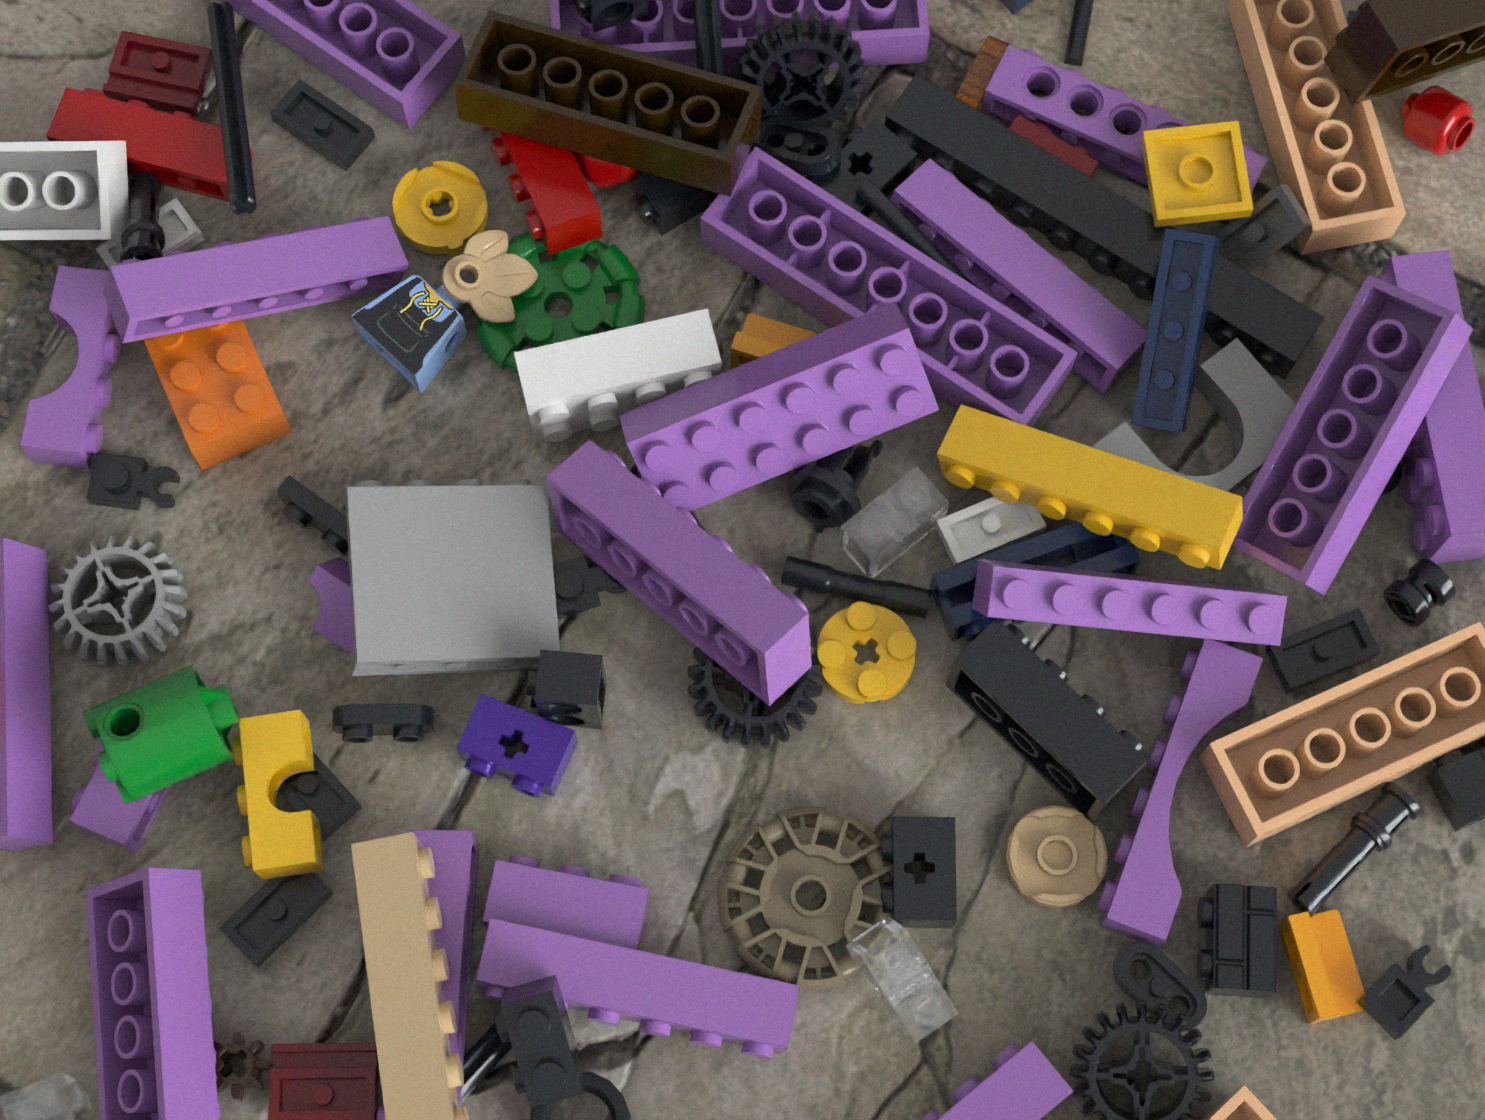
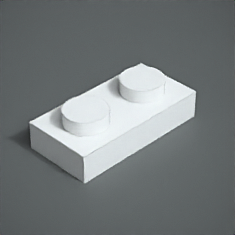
M994 496L938 519L935 524V528L954 566L1032 538L1045 532L1047 527L1036 507L1021 502L1008 504Z

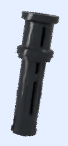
M143 171L134 175L135 180L133 178L130 180L129 223L121 231L123 250L120 254V262L133 259L134 257L141 261L164 257L162 250L165 246V233L158 224L161 182L151 172Z
M1386 782L1380 788L1382 795L1364 813L1357 812L1351 818V830L1320 860L1302 881L1287 893L1290 901L1300 911L1306 908L1304 912L1308 911L1309 916L1312 917L1323 903L1374 851L1386 850L1392 844L1391 837L1408 819L1415 820L1421 814L1420 807L1406 791L1392 782Z

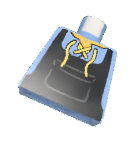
M411 275L351 316L358 335L420 393L427 389L467 335L464 318L457 311L464 302L451 298L445 291L443 284L434 290L419 275Z

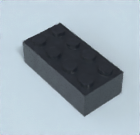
M995 618L954 659L946 686L1070 805L1084 814L1085 818L1089 819L1093 824L1133 783L1149 761L1142 755L1144 749L1139 741L1125 730L1118 732L1104 719L1106 716L1105 711L1092 697L1086 694L1082 696L1077 694L1066 683L1068 681L1067 675L1055 662L1050 659L1042 661L1029 648L1031 643L1019 628L1013 624L1005 626L998 618Z

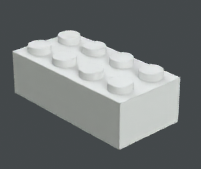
M126 141L0 142V240H111L121 238L122 229L129 223Z
M708 308L514 352L534 441L544 439L546 442H558L569 438L573 434L572 432L592 428L594 431L610 430L620 424L619 415L722 373V361Z

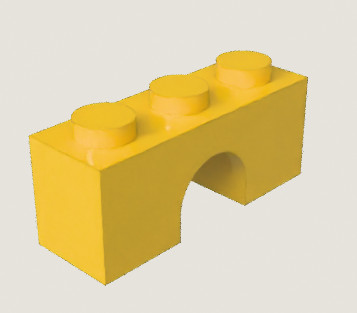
M300 709L240 718V735L233 736L232 743L236 765L243 766L245 785H238L237 798L240 813L242 816H248L249 835L242 837V852L245 865L247 867L252 866L253 871L263 880L325 871L320 820L311 810L292 813L281 811L278 809L276 802L277 791L285 779L297 773L315 771L309 720Z

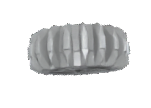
M109 534L106 548L101 549L96 541L89 540L88 549L91 552L89 555L83 557L81 553L72 551L71 557L76 563L73 569L59 567L58 573L66 582L50 585L51 593L60 599L49 605V611L52 615L59 617L53 627L59 635H66L63 643L70 651L79 649L78 655L85 662H90L97 656V663L103 668H109L116 657L118 664L122 668H129L131 655L136 654L142 663H148V648L154 646L160 652L165 651L166 645L161 637L164 634L178 636L179 629L171 620L186 618V610L183 606L177 604L188 597L186 589L178 585L183 580V575L178 568H171L173 560L169 554L164 552L158 554L157 546L150 541H147L140 547L139 540L135 536L129 535L121 546L117 537ZM124 568L137 569L146 572L149 576L139 579L138 576L130 579H119L115 575L114 570ZM98 580L97 590L92 596L85 599L90 587ZM113 586L124 596L121 597L125 601L121 608L125 617L113 607L116 606L113 602L116 598ZM154 603L150 614L140 624L141 612L145 607ZM113 623L118 624L124 634L106 636L96 634L86 628L95 624L102 627Z

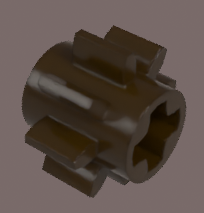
M234 1032L232 1044L224 1046L216 1041L213 1042L217 1052L215 1071L218 1079L216 1080L217 1093L224 1091L228 1085H231L233 1099L242 1101L244 1089L252 1086L259 1091L264 1090V1086L259 1079L262 1071L270 1070L272 1063L261 1060L258 1056L265 1047L262 1041L258 1039L247 1048L245 1047L243 1034ZM235 1056L244 1060L243 1065L247 1071L242 1077L232 1073L234 1069L229 1062Z

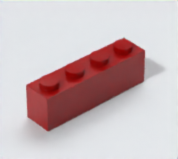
M65 88L46 135L49 141H126L128 176L134 177L136 173L143 171L151 172L159 178L161 185L229 202L220 123L215 126L199 122L192 115L180 111H174L172 114L157 111L150 105L138 100H129L126 103L111 99L103 92L92 88H85L83 91ZM250 147V154H251V160H252L254 154H253L252 149H251V147Z
M479 125L483 132L490 130L494 138L490 140L494 158L499 167L507 166L511 174L507 176V181L513 199L517 204L524 202L528 211L524 213L529 233L533 240L541 238L548 255L602 237L600 208L572 151Z

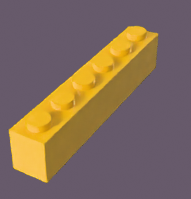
M962 404L937 452L942 475L958 487L969 489L974 486L989 491L1002 502L1008 504L1021 502L1036 507L1041 514L1049 518L1061 520L1065 517L1083 523L1084 527L1098 535L1108 536L1112 533L1130 539L1140 549L1149 552H1156L1159 549L1177 555L1182 562L1196 568L1209 566L1221 570L1243 520L1242 496Z

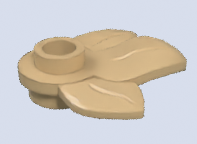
M487 230L471 237L466 243L463 254L457 255L447 262L441 277L443 287L451 298L469 303L478 317L491 323L512 322L515 318V311L511 297L527 291L538 278L537 271L526 259L515 254H507L508 234L502 230ZM459 272H470L474 276L475 282H464L460 278Z

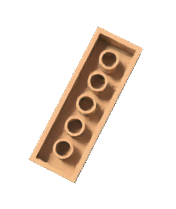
M1230 0L1227 6L1279 184H1289L1312 223L1310 227L1295 237L1300 255L1392 238L1406 215V211L1371 99L1352 105L1324 61L1325 56L1336 44V35L1348 26L1340 0Z
M1481 622L1475 623L1209 743L1200 754L1199 759L1245 848L1380 787L1386 782H1391L1426 766L1460 747L1463 749L1485 737V629Z

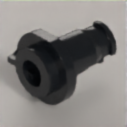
M873 441L870 447L859 445L843 469L841 465L854 445L818 459L814 466L803 465L793 470L787 479L791 502L801 516L815 524L816 532L822 533L825 528H834L835 526L847 527L854 523L861 512V503L855 492L867 475L871 460L881 453L883 448L881 441Z

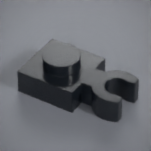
M97 452L86 498L93 505L139 511L141 498L143 497L150 498L153 504L160 508H172L175 506V500L172 495L160 494L158 489L164 482L179 483L180 476L177 471L169 467H159L147 473L149 464L145 458Z
M585 556L553 566L557 619L601 606L597 592L605 590L612 594H620L628 590L617 580L610 579L607 572L599 565L589 569Z
M1428 945L1422 946L1410 954L1406 962L1407 972L1395 963L1357 1001L1394 1040L1402 1037L1435 1002L1424 989L1444 982L1451 973V968L1448 965L1438 969L1435 974L1425 971L1422 961L1431 951Z

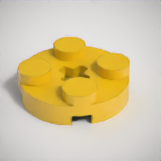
M451 161L432 162L433 166L425 167L420 171L417 168L411 170L400 180L392 200L395 221L400 235L415 249L428 254H445L455 257L463 254L468 240L477 233L483 232L489 216L486 193L476 174L467 167ZM443 199L449 200L451 212L440 217L434 216L433 210L429 208L431 203L439 205Z
M859 601L853 603L849 608L834 614L826 622L819 634L817 664L822 666V681L836 696L853 704H865V702H876L879 700L882 702L891 699L906 686L915 666L916 640L911 634L908 625L893 611L879 605H871L867 602ZM868 643L873 644L876 647L875 655L879 660L875 664L869 660L864 662L863 665L858 664L855 661L857 651L854 647L858 644L863 646Z

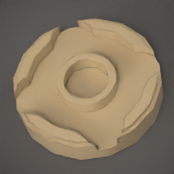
M1051 805L1033 810L1017 823L1007 839L1004 860L1009 879L1022 896L1038 906L1061 909L1078 905L1095 892L1106 874L1108 851L1103 834L1096 825L1094 826L1089 819L1085 818L1084 814L1074 808Z

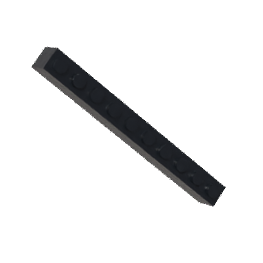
M916 74L885 116L884 126L915 151L917 159L924 163L929 158L932 159L940 167L954 174L960 183L979 198L985 199L1004 210L1008 217L1022 227L1034 228L1047 236L1048 241L1056 248L1065 252L1072 251L1087 260L1089 266L1097 273L1104 276L1112 275L1127 284L1130 291L1137 297L1147 301L1153 300L1165 228L1177 230L1172 226L1155 227L1151 213ZM1218 254L1204 331L1210 334L1211 339L1222 348L1238 338L1269 375H1278L1285 380L1315 335L1324 317Z

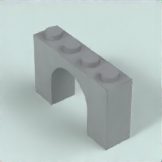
M1236 338L1200 365L1194 387L1226 422L1232 433L1234 458L1232 463L1226 468L1206 476H1189L1173 471L1152 453L1126 421L1091 447L1235 494L1243 487L1249 491L1296 404Z

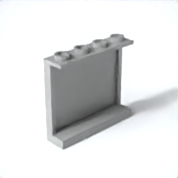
M466 479L455 482L453 486H434V483L428 480H413L405 483L404 486H384L380 481L367 480L354 484V487L346 488L341 504L342 511L346 510L354 640V649L350 656L352 676L529 671L530 665H539L540 650L560 651L546 484L532 485L531 481L527 479H512L505 481L502 485H483V482L480 480Z

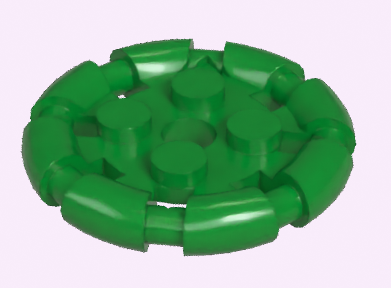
M528 231L508 241L507 254H515L526 259L537 271L538 278L527 291L511 297L515 311L513 323L502 324L485 321L478 317L472 309V315L478 317L479 327L476 329L478 339L485 352L501 369L505 370L508 367L518 374L514 352L520 351L526 342L534 347H540L597 334L601 328L610 331L643 323L645 298L639 295L637 287L641 280L629 258L614 243L607 246L598 239L558 252V261L540 264L538 253L547 252L541 238L533 240ZM588 256L599 262L593 273L584 263ZM619 292L620 299L616 303L606 304L605 294ZM564 299L573 307L571 312L565 317L554 318L545 311L547 305L553 300Z

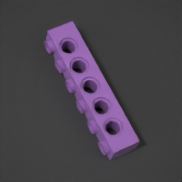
M1008 45L985 89L981 113L1009 125L1012 124L1018 114L1029 121H1038L1044 124L1051 131L1052 135L1069 145L1075 144L1086 149L1092 158L1099 162V165L1147 186L1148 182L1141 144L1143 131L1192 126L1171 116L1162 107L1155 105L1147 106L1129 98L1125 92L1118 88L1104 87L1086 79L1077 70L1060 68L1044 61L1041 56L1031 50H1019ZM1041 90L1048 96L1037 97L1031 94L1030 91ZM1073 109H1084L1091 115L1080 116L1073 112ZM1115 128H1128L1133 132V135H1123ZM1243 144L1252 194L1268 158L1258 154L1251 146Z

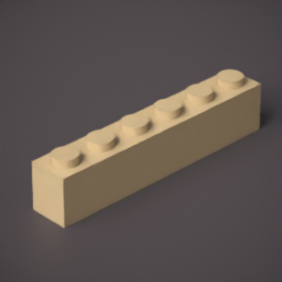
M414 832L352 843L351 850L385 1120H470L467 1108H459L456 1087L464 1085V1075L459 1054H451L449 1033H455L457 1026L452 1001H444L441 981L449 980V967L444 948L437 949L434 930L442 928V916L437 897L430 898L427 879L435 878V866L431 848L429 846L423 847Z

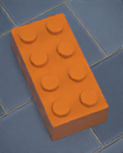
M244 320L143 339L189 449L202 471L293 433Z

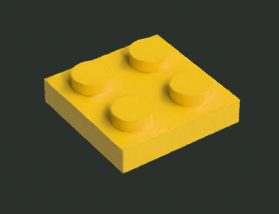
M1239 120L1143 131L1141 144L1155 227L1251 216L1254 209Z

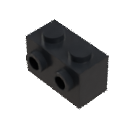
M556 975L505 989L500 1004L501 1010L495 1011L494 1015L502 1043L511 1041L516 1061L510 1062V1070L517 1093L526 1092L531 1108L583 1094L586 1073Z

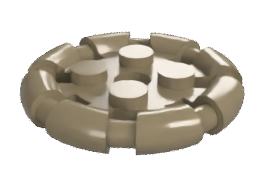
M815 806L796 807L776 812L777 818L762 826L757 822L748 829L731 849L725 861L729 864L725 880H720L718 886L720 921L724 933L730 932L737 945V948L734 950L735 953L759 976L800 985V991L834 989L846 985L845 979L860 971L865 975L884 957L897 935L893 932L892 913H882L881 885L882 882H892V864L890 862H882V840L858 819L848 814L845 815V818L825 812L826 808ZM819 832L838 837L835 850L816 844ZM787 836L794 849L778 857L771 843ZM865 859L873 874L859 881L851 865ZM749 871L764 874L760 890L744 886ZM812 883L823 889L826 901L822 907L809 911L803 909L797 903L796 892L802 885ZM862 904L877 909L873 924L858 920ZM762 914L764 924L769 930L755 936L748 921ZM844 938L851 953L835 961L828 948L837 945ZM786 944L806 950L801 965L782 959Z

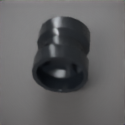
M1421 558L1408 570L1407 578L1404 580L1396 579L1383 591V595L1391 611L1401 621L1411 627H1418L1430 617V610L1434 606H1443L1455 595V587L1449 576L1440 566L1427 558Z

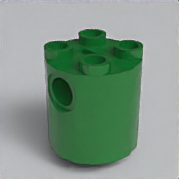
M193 664L83 711L84 720L92 737L95 740L100 738L104 751L97 753L103 772L110 783L115 781L125 804L142 799L233 759L234 755L227 735L232 725L241 721L225 684L215 688H207Z

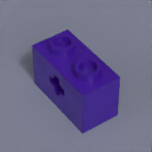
M481 693L456 749L461 760L466 761L464 768L487 779H492L494 773L513 780L511 787L525 795L539 798L541 792L553 797L555 796L578 741L575 730ZM518 741H522L526 754L517 752L513 759H510L505 746L515 747Z

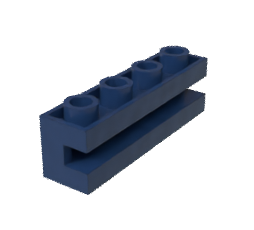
M1165 228L1131 425L1178 433L1186 432L1220 245V238H1217V236Z
M1074 522L933 573L929 589L932 590V596L951 641L965 636L966 641L970 642L995 619L993 617H986L972 609L978 559L1131 575L1135 573L1141 559L1133 543L1127 544L1124 537L1112 533L1108 536L1098 535L1084 527L1083 523ZM998 618L1002 623L1011 620L1013 625L1027 622L1023 620Z

